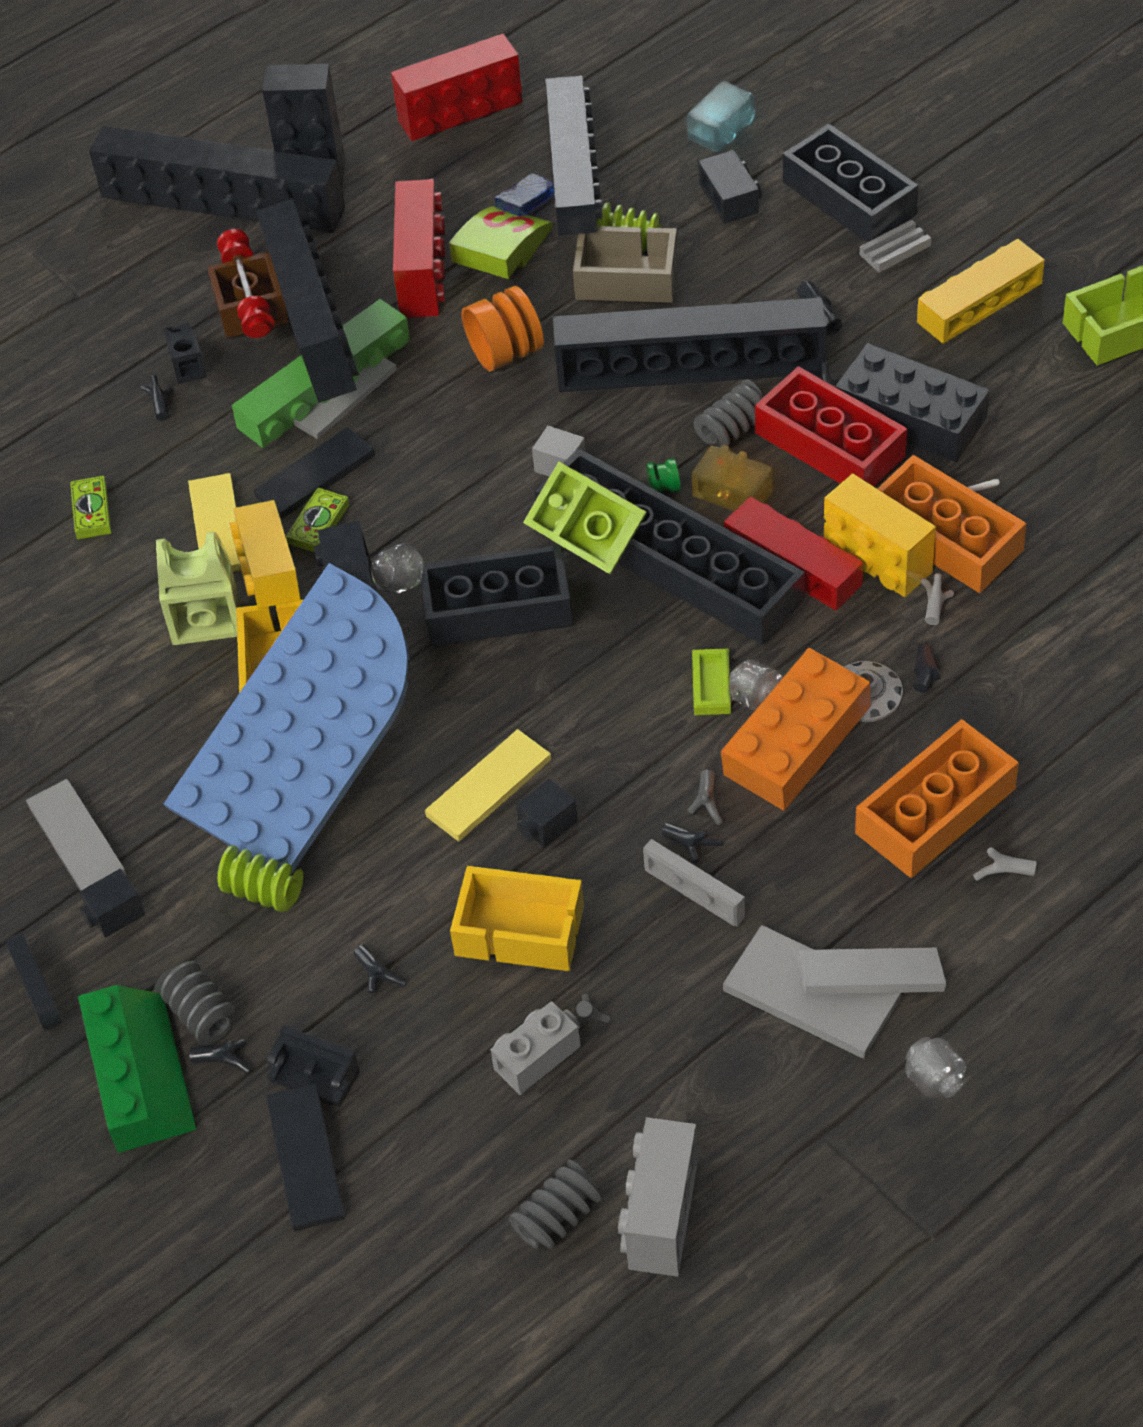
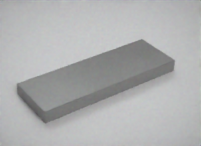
M383 357V360L377 366L371 367L368 365L360 371L359 377L355 381L356 391L332 398L326 403H316L310 408L309 414L304 420H293L294 425L318 439L397 370L396 364Z
M68 779L26 800L29 809L80 891L118 869H121L125 876L127 875L121 862Z
M937 948L798 950L797 961L805 995L945 991L946 980Z

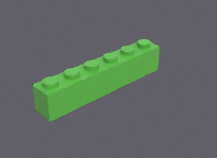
M381 299L343 325L358 373L368 365L371 367L377 366L381 363L383 357L387 358L410 341L407 317ZM299 356L232 404L237 429L262 448L294 426L293 420H304L309 414L310 408L318 403L302 356ZM359 375L353 377L354 382L358 379Z

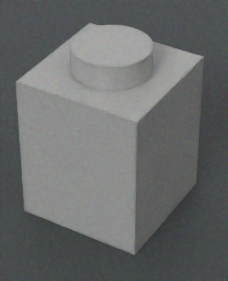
M547 425L532 448L535 472L550 476L558 461L564 463L578 448L585 452L584 437Z

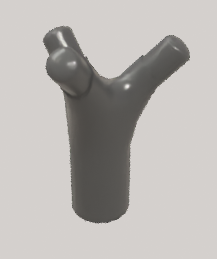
M703 770L700 773L698 795L694 803L688 808V812L694 814L697 809L705 805L715 823L721 825L723 820L718 813L714 798L715 773L711 770Z
M588 994L581 996L582 1001L578 1003L576 1008L578 1013L577 1021L580 1027L585 1022L592 1020L604 1023L610 1021V1016L599 1012L592 1006Z

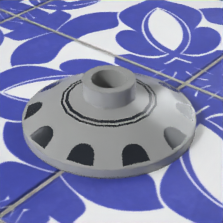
M871 661L854 662L844 666L846 669L870 681L871 707L859 722L878 721L896 711L902 701L903 687L894 671L885 665Z

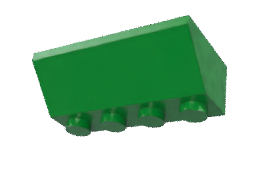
M120 985L79 995L78 999L105 1119L117 1152H124L197 1130L166 1004L159 993Z

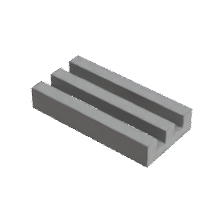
M910 220L861 245L860 255L876 271L881 272L930 247L931 237L928 234L924 236V230L920 227L916 228V223Z

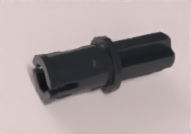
M802 281L801 285L797 288V294L801 299L822 298L826 335L836 334L842 328V321L832 310L831 301L820 293L812 281Z

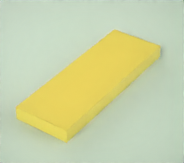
M230 473L188 481L199 549L206 542V533L216 532L230 558L233 572L241 570L229 525L230 522H235L233 508H236Z
M517 729L425 810L426 817L460 842L551 761V753Z

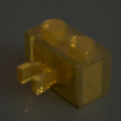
M710 445L692 472V495L694 497L732 511H736L750 496L761 503H765L773 491V467L748 459L747 453L740 451L738 455L729 451V446L722 445L721 448Z

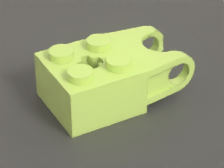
M216 532L206 533V542L203 547L192 552L178 551L166 539L156 540L159 599L172 645L237 637L236 608L241 607V601L230 558Z

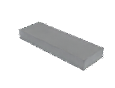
M652 839L643 847L645 871L731 925L737 927L745 918V897Z

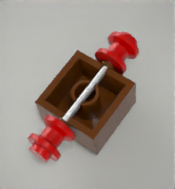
M231 229L222 233L217 240L222 263L209 266L207 270L226 338L242 334L251 338H261L268 335L274 326L289 323L286 305L269 252L253 255V251L249 246L248 236L242 230Z

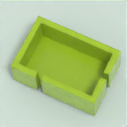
M1143 266L1127 271L1124 301H1122L1125 277L1122 273L1066 294L1063 324L1077 342L1082 341L1081 347L1097 366L1143 348Z

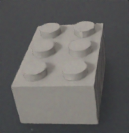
M646 1117L643 1133L636 1132L633 1145V1157L636 1158L635 1170H629L627 1175L626 1195L629 1196L628 1209L622 1208L620 1212L618 1233L622 1234L620 1252L627 1253L629 1270L678 1277L698 1167L696 1124Z

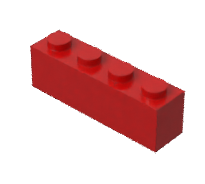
M750 496L724 521L725 529L804 571L805 593L835 611L862 586L863 562L854 554L836 547L825 537L812 533L802 527L799 522L790 520L776 512L768 504L761 503Z

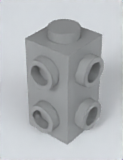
M552 1001L542 1009L532 1011L521 1026L512 1033L502 1035L495 1042L493 1048L490 1049L494 1070L521 1095L581 1047L579 1022L570 1011L566 1009L564 1011L560 1010Z

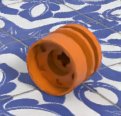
M516 285L506 289L504 293L494 294L492 304L488 300L483 299L462 308V323L469 344L479 362L489 372L512 363L513 353L522 358L527 356L529 352L533 353L543 348L544 338L538 316L527 295Z

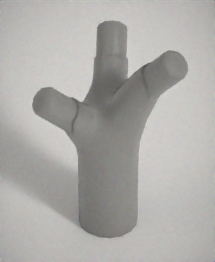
M940 573L935 574L933 585L926 578L921 580V584L926 588L928 596L925 622L930 625H937L939 623L942 604L946 599L954 596L952 590L942 593V575Z
M990 847L987 853L989 857L994 859V863L980 869L973 874V877L978 881L986 875L1003 872L1034 876L1036 861L1003 855Z

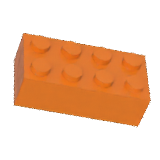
M914 455L877 488L936 526L933 565L978 593H981L1024 551L1026 522Z
M808 648L721 750L724 776L785 811L871 707L870 681Z
M961 719L856 807L855 834L907 876L913 878L1016 789L1019 762Z

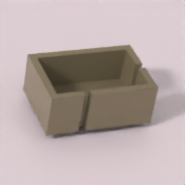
M597 226V232L578 234L577 251L573 267L575 300L672 303L678 259L677 228H647L648 256H643L641 227Z

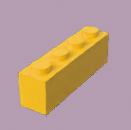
M1016 239L918 298L917 323L944 344L1041 285L1045 259L1019 239Z
M275 501L233 508L235 522H230L229 525L247 595L255 596L258 608L300 600L295 567Z

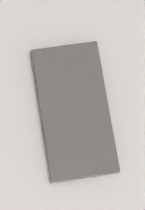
M761 925L724 981L723 991L864 1059L899 1003L902 993L805 995L797 961L798 950L814 949Z

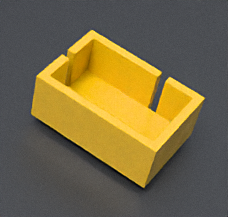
M853 473L825 497L824 519L826 522L824 523V537L843 551L854 554L863 562V572H867L874 578L879 576L880 582L887 589L894 590L903 597H906L921 584L923 578H927L933 573L936 526Z
M303 600L276 605L281 631L277 632L274 629L269 606L258 608L255 605L236 608L239 693Z
M467 866L450 930L454 955L489 961L490 955L494 954L496 955L497 962L570 971L576 945L575 935H578L584 909L582 881Z

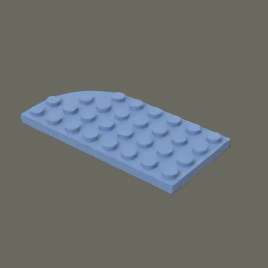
M329 563L164 802L166 808L227 845L233 844L237 846L239 852L244 849L250 850L252 859L257 854L264 855L265 865L271 858L278 860V870L284 863H289L292 866L293 873L393 724L408 688V660H410L408 646L395 614L384 599L364 582Z

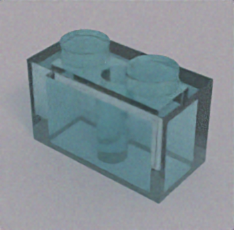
M722 81L687 114L688 139L718 153L727 143H731L745 126L752 122L755 115L753 94Z

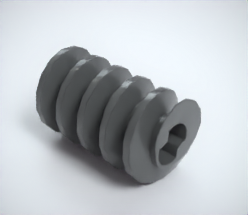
M748 379L743 380L731 392L726 393L722 399L714 402L712 407L705 409L701 415L695 417L694 428L696 434L709 445L715 444L722 449L727 448L730 445V441H736L739 438L740 433L744 434L748 432L749 426H755V405L763 399L760 389Z
M194 960L187 961L179 966L170 968L159 977L154 986L156 992L162 996L163 1001L170 1006L172 1012L178 1015L181 1023L187 1026L190 1034L196 1037L200 1045L212 1046L219 1043L228 1034L232 1025L231 1019L235 1014V1007L233 1004L226 1002L227 999L224 993L218 992L217 985L209 981L208 974L201 971L198 962Z
M570 1159L567 1160V1167H559L556 1170V1179L548 1178L544 1182V1190L538 1189L533 1192V1202L524 1201L521 1204V1214L515 1212L509 1216V1221L517 1234L535 1249H538V1246L542 1244L552 1250L555 1244L550 1234L553 1232L564 1238L567 1233L561 1223L566 1221L572 1226L578 1224V1220L573 1213L575 1209L588 1215L590 1209L585 1202L587 1198L598 1204L602 1201L596 1189V1184L580 1165Z

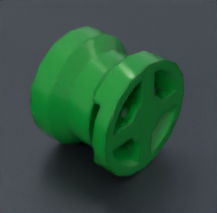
M674 458L667 459L665 463L658 465L655 462L646 463L650 488L659 493L668 490L672 493L680 492L679 473Z

